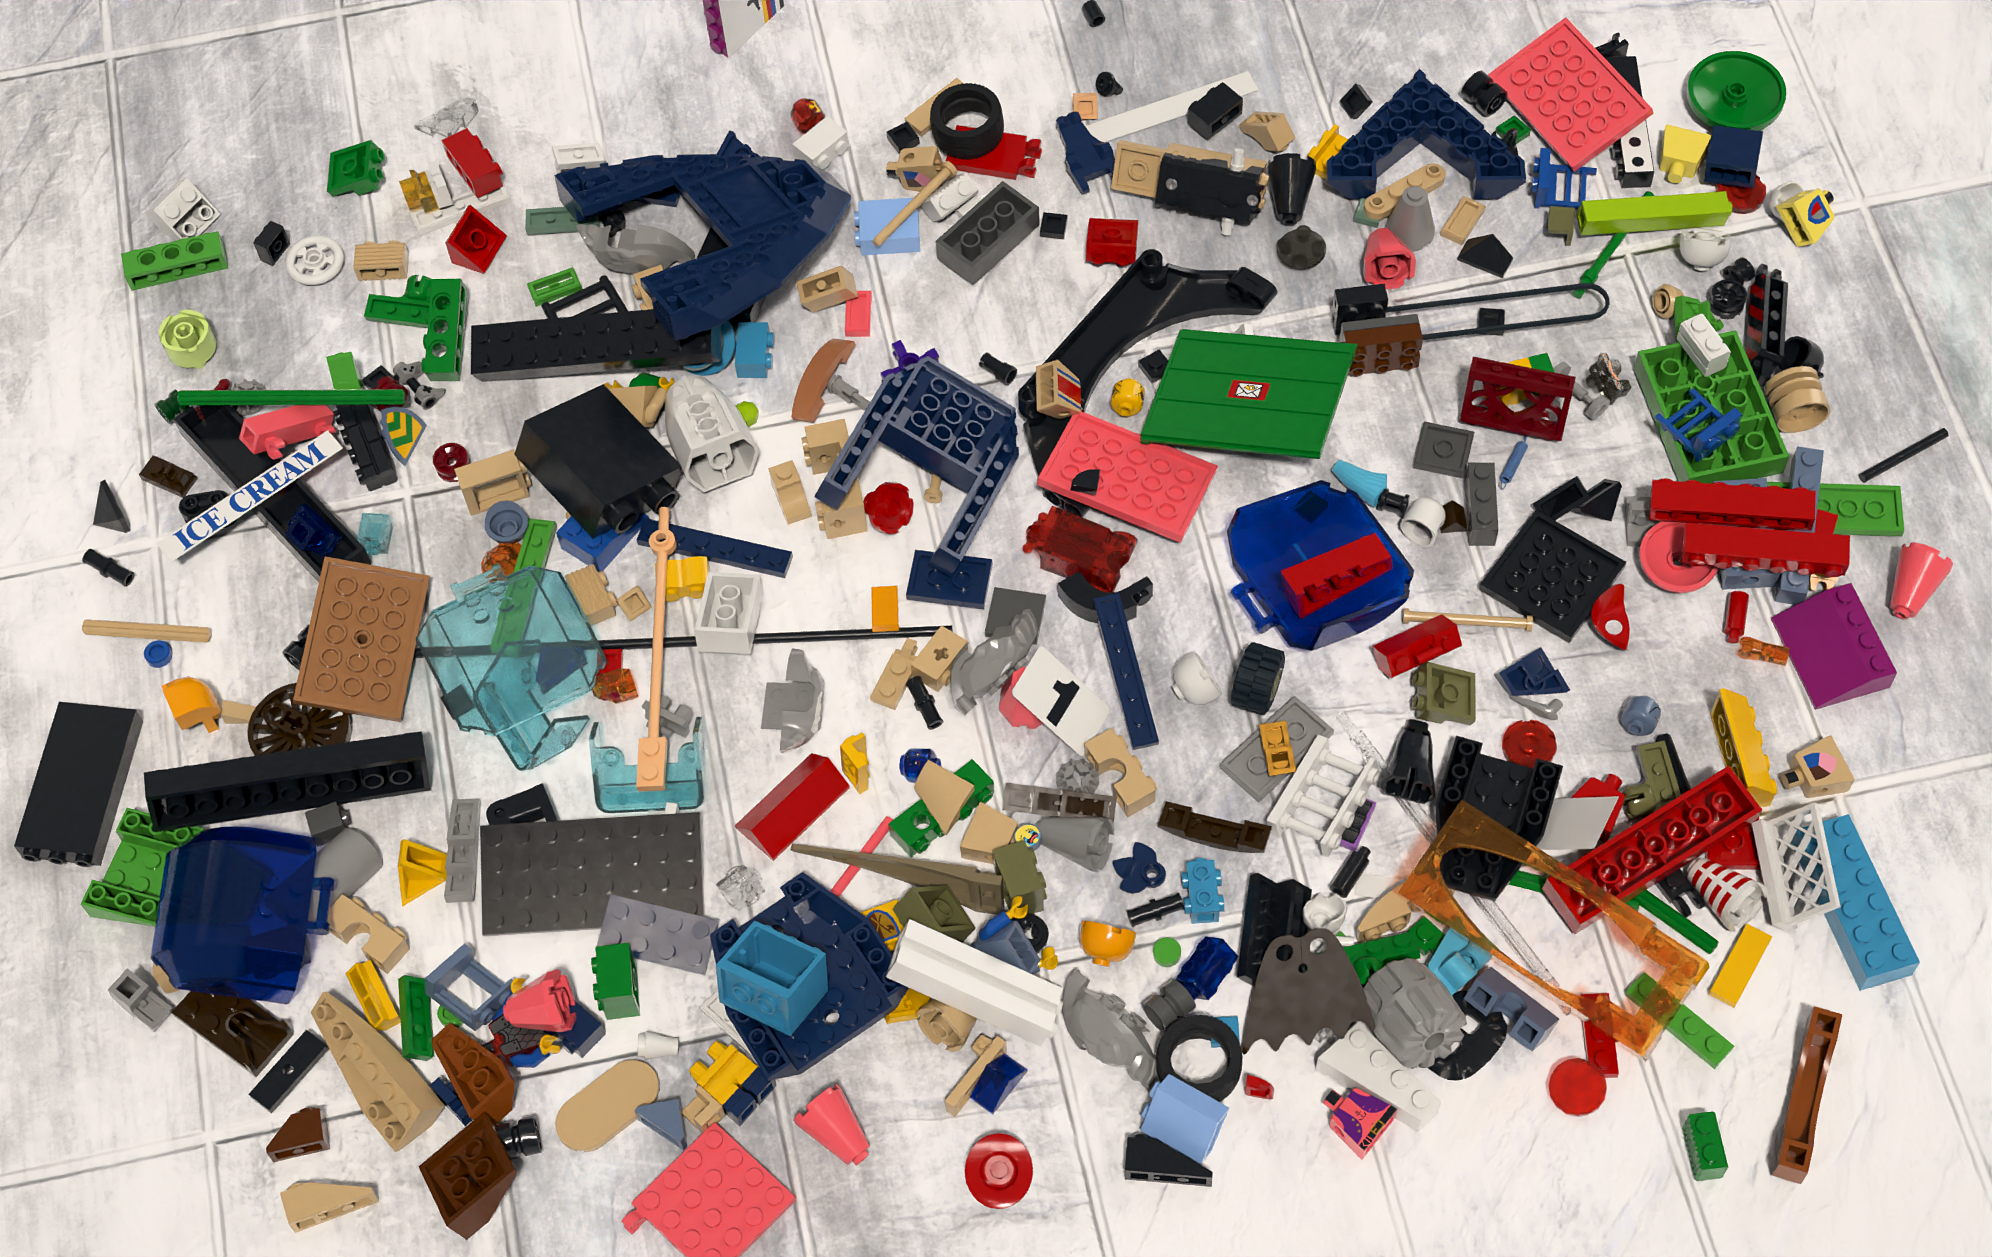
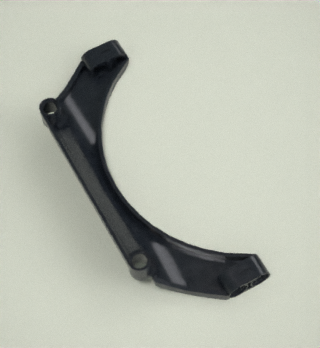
M1148 249L1140 255L1043 364L1059 360L1079 379L1081 398L1085 401L1082 412H1085L1093 391L1106 371L1124 352L1139 341L1159 330L1191 319L1216 315L1260 314L1277 295L1276 287L1273 283L1246 267H1240L1238 270H1195L1169 263L1163 266L1162 254L1158 250ZM1035 372L1018 391V410L1022 416L1027 418V421L1023 424V429L1038 479L1072 416L1058 419L1037 411ZM1040 487L1043 497L1076 519H1082L1092 508Z

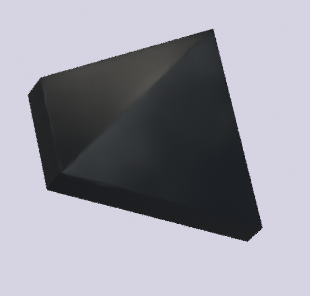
M1494 234L1468 239L1457 260L1503 279L1513 261V257Z
M1576 476L1533 503V506L1537 511L1556 521L1591 499V496L1579 477Z
M1609 479L1602 480L1587 490L1591 499L1572 511L1612 522L1622 487L1621 483Z
M103 480L99 486L93 525L127 533L130 531L110 487L106 480Z

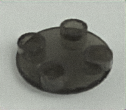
M1301 225L1296 230L1286 233L1277 241V255L1285 266L1295 270H1306L1317 266L1324 259L1326 243L1317 232L1312 231L1306 225Z

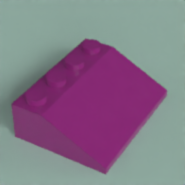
M1852 583L1825 590L1771 618L1815 710L1891 687L1897 671Z

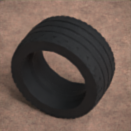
M961 83L945 89L933 101L930 111L932 133L937 146L946 155L968 160L985 156L999 145L1004 132V119L999 99L992 90L976 83ZM971 111L982 113L989 117L983 125L973 130L959 131L945 126L952 117L960 113Z
M1208 1015L1184 1017L1171 1024L1160 1039L1156 1053V1069L1160 1082L1170 1074L1220 1102L1232 1093L1241 1076L1243 1055L1240 1042L1234 1031L1217 1018ZM1212 1038L1220 1044V1047L1227 1056L1228 1064L1226 1071L1221 1077L1208 1083L1197 1084L1184 1080L1175 1073L1171 1063L1172 1053L1176 1047L1191 1039L1211 1041Z

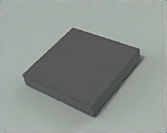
M1424 421L1413 468L1464 479L1475 432Z
M994 587L985 628V637H991L996 627L1011 625L1015 615H1020L1023 610L1030 609L1037 622L1038 634L1033 644L1037 645L1046 595Z

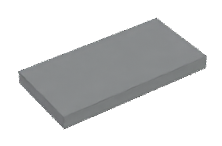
M1296 696L1264 723L1286 721L1296 768L1304 759L1317 735L1329 739L1334 734V729ZM1259 729L1220 763V769L1258 803L1290 775L1283 774L1269 777Z

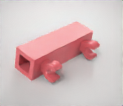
M294 405L244 419L239 439L253 454L267 451L269 457L274 460L283 456L278 449L285 447V445L318 437L327 430L331 434L335 433L336 430L331 425L334 413L326 405Z

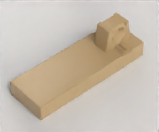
M981 1035L972 1045V1052L979 1059L945 1100L946 1111L952 1116L956 1117L1007 1053L1006 1041L996 1036L994 1040H991Z

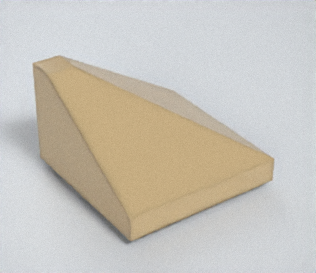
M638 585L616 599L629 621L652 608Z

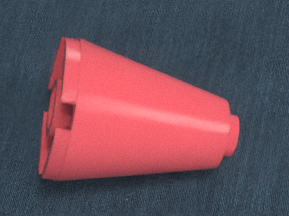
M1911 542L1909 547H1906V543L1902 545L1890 602V608L1895 616L1907 620L1909 617L1913 618L1918 614L1951 572L1953 562L1948 556L1944 560L1938 556L1939 550L1925 544Z
M837 1083L833 1088L829 1087L805 1106L807 1108L806 1113L801 1115L799 1112L793 1119L799 1128L847 1165L853 1162L857 1166L869 1156L867 1150L870 1145L842 1089Z

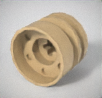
M1799 366L1783 370L1768 380L1764 387L1770 407L1773 408L1772 412L1776 424L1782 432L1797 433L1812 429L1826 420L1831 412L1825 393L1822 391L1818 374L1812 367Z

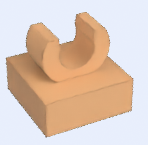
M1073 93V112H1079L1081 119H1098L1097 93Z

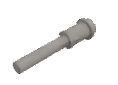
M833 374L826 386L829 393L834 392L848 403L853 402L866 410L870 401L859 395L858 389L843 381L840 375L836 376Z

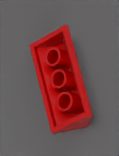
M811 753L735 825V828L774 861L828 810L850 786L828 757Z

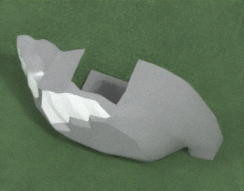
M792 648L788 658L785 681L790 680L792 683H766L761 729L781 730V753L806 744L821 728L824 679L817 668L813 667L806 659L804 651Z

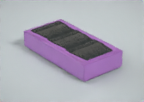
M1366 798L1363 806H1358L1354 813L1355 817L1352 825L1349 828H1345L1342 833L1339 846L1351 851L1357 850L1377 802Z

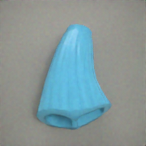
M1339 460L1332 469L1335 476L1372 507H1376L1379 504L1384 489H1387V474L1370 472L1343 460Z

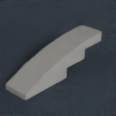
M479 798L452 799L446 839L448 844L445 865L447 878L444 891L446 903L473 902L480 826Z

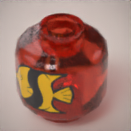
M802 98L795 102L790 113L793 123L802 134H806L825 118V114L815 100Z

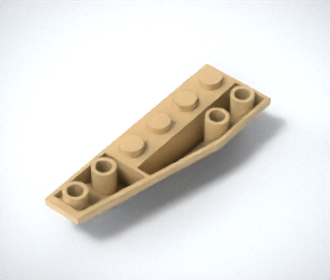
M323 992L312 1009L311 1015L362 1112L394 1152L400 1151L434 1124L445 1105L392 1044L349 1007L330 993Z

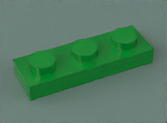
M403 975L398 979L403 1058L428 1061L433 1058L430 1002L429 996L425 994V979Z

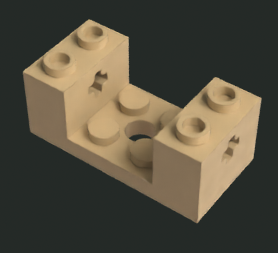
M845 419L804 426L806 437H801L806 466L811 465L813 475L829 472L847 442L849 435ZM858 476L855 478L837 510L822 501L815 502L820 531L825 530L827 539L868 532Z

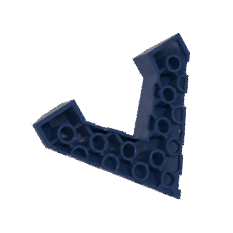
M1420 69L1414 74V78L1408 84L1405 83L1393 95L1392 99L1386 102L1362 125V129L1356 135H1352L1341 146V150L1335 156L1332 155L1326 163L1327 183L1349 199H1367L1375 194L1377 178L1420 143L1472 180L1473 199H1499L1526 183L1525 161L1519 155L1514 156L1507 149L1508 146L1495 134L1493 136L1490 135L1478 119L1458 102L1453 101L1450 95L1438 84L1435 83L1433 85L1426 79V74Z

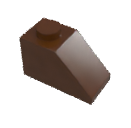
M307 1107L301 1109L299 1113L291 1114L266 1147V1153L271 1160L278 1162L330 1150L325 1115L320 1108L316 1109L314 1107Z

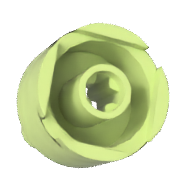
M181 310L178 315L166 317L161 323L158 333L169 360L183 368L193 367L200 369L204 367L206 361L212 357L216 349V339L205 317L194 310Z

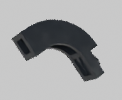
M1080 571L1058 583V597L1063 604L1076 616L1096 624L1099 623L1093 598L1119 593L1126 620L1129 621L1137 617V605L1142 606L1153 597V583L1147 576L1118 592H1103L1094 588Z

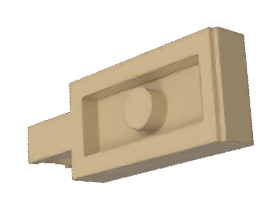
M907 638L902 649H896L894 654L892 653L870 696L872 702L896 710L907 688L906 683L912 678L911 663L917 657L915 654L918 650L916 640Z

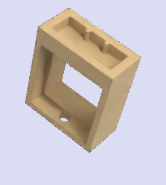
M514 449L454 469L471 516L488 511L493 504L499 501L508 500L515 502L530 497L527 487L531 486L527 470L514 455ZM501 478H505V479H502V480H499V481H496V482H493V483H490V484H487V485H484V486H481V487L472 489V488H474V487H477V486H480V485H483V484H486V483H489V482H492V481H495V480H498V479H501Z

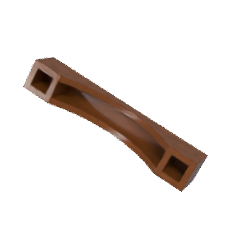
M1814 1006L1807 1018L1772 1176L1802 1184L1808 1174L1814 1148L1815 1130L1821 1098L1843 1014Z

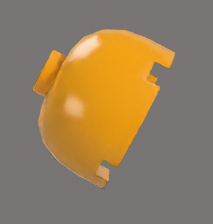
M1082 920L1079 942L1084 953L1094 958L1093 964L1109 967L1110 962H1120L1128 957L1133 949L1137 932L1123 928L1120 930L1110 925Z

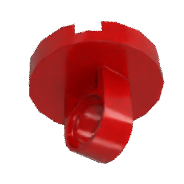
M885 482L879 485L874 492H869L865 496L863 501L865 513L869 515V520L876 530L882 533L896 534L902 525L907 526L913 514L914 502L912 498H909L907 492L909 489L903 484Z

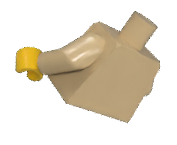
M661 377L658 382L661 388L658 389L657 386L623 387L616 380H614L613 386L609 382L604 383V385L644 427H653L665 402L666 393L676 381L671 378L668 383L665 377Z

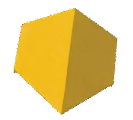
M406 839L401 840L398 873L402 907L446 881L445 865L447 854Z

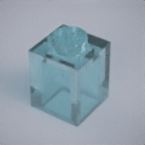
M362 513L357 540L369 555L388 554L393 531L388 514Z

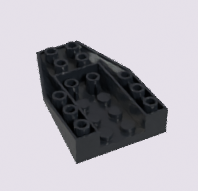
M1456 735L1435 804L1440 886L1495 902L1543 839L1563 766L1536 758L1533 769L1480 754L1483 743Z

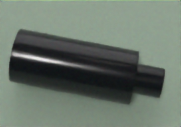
M1361 846L1358 852L1353 851L1330 885V890L1334 894H1338L1341 898H1347L1370 863L1368 856L1371 851L1367 847Z

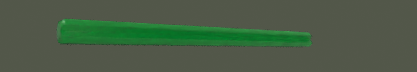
M403 389L180 390L177 400L179 405L404 404L405 392Z

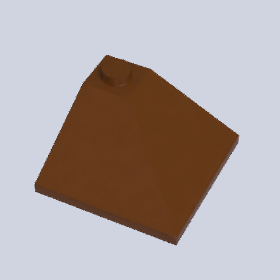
M485 1111L418 1166L446 1226L466 1240L490 1221L517 1174L488 1113Z

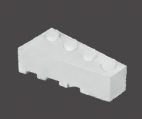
M1357 1022L1347 1031L1343 1039H1338L1317 1059V1072L1333 1078L1337 1081V1084L1345 1089L1353 1090L1358 1088L1397 1109L1395 1119L1417 1132L1439 1113L1441 1101L1360 1022Z

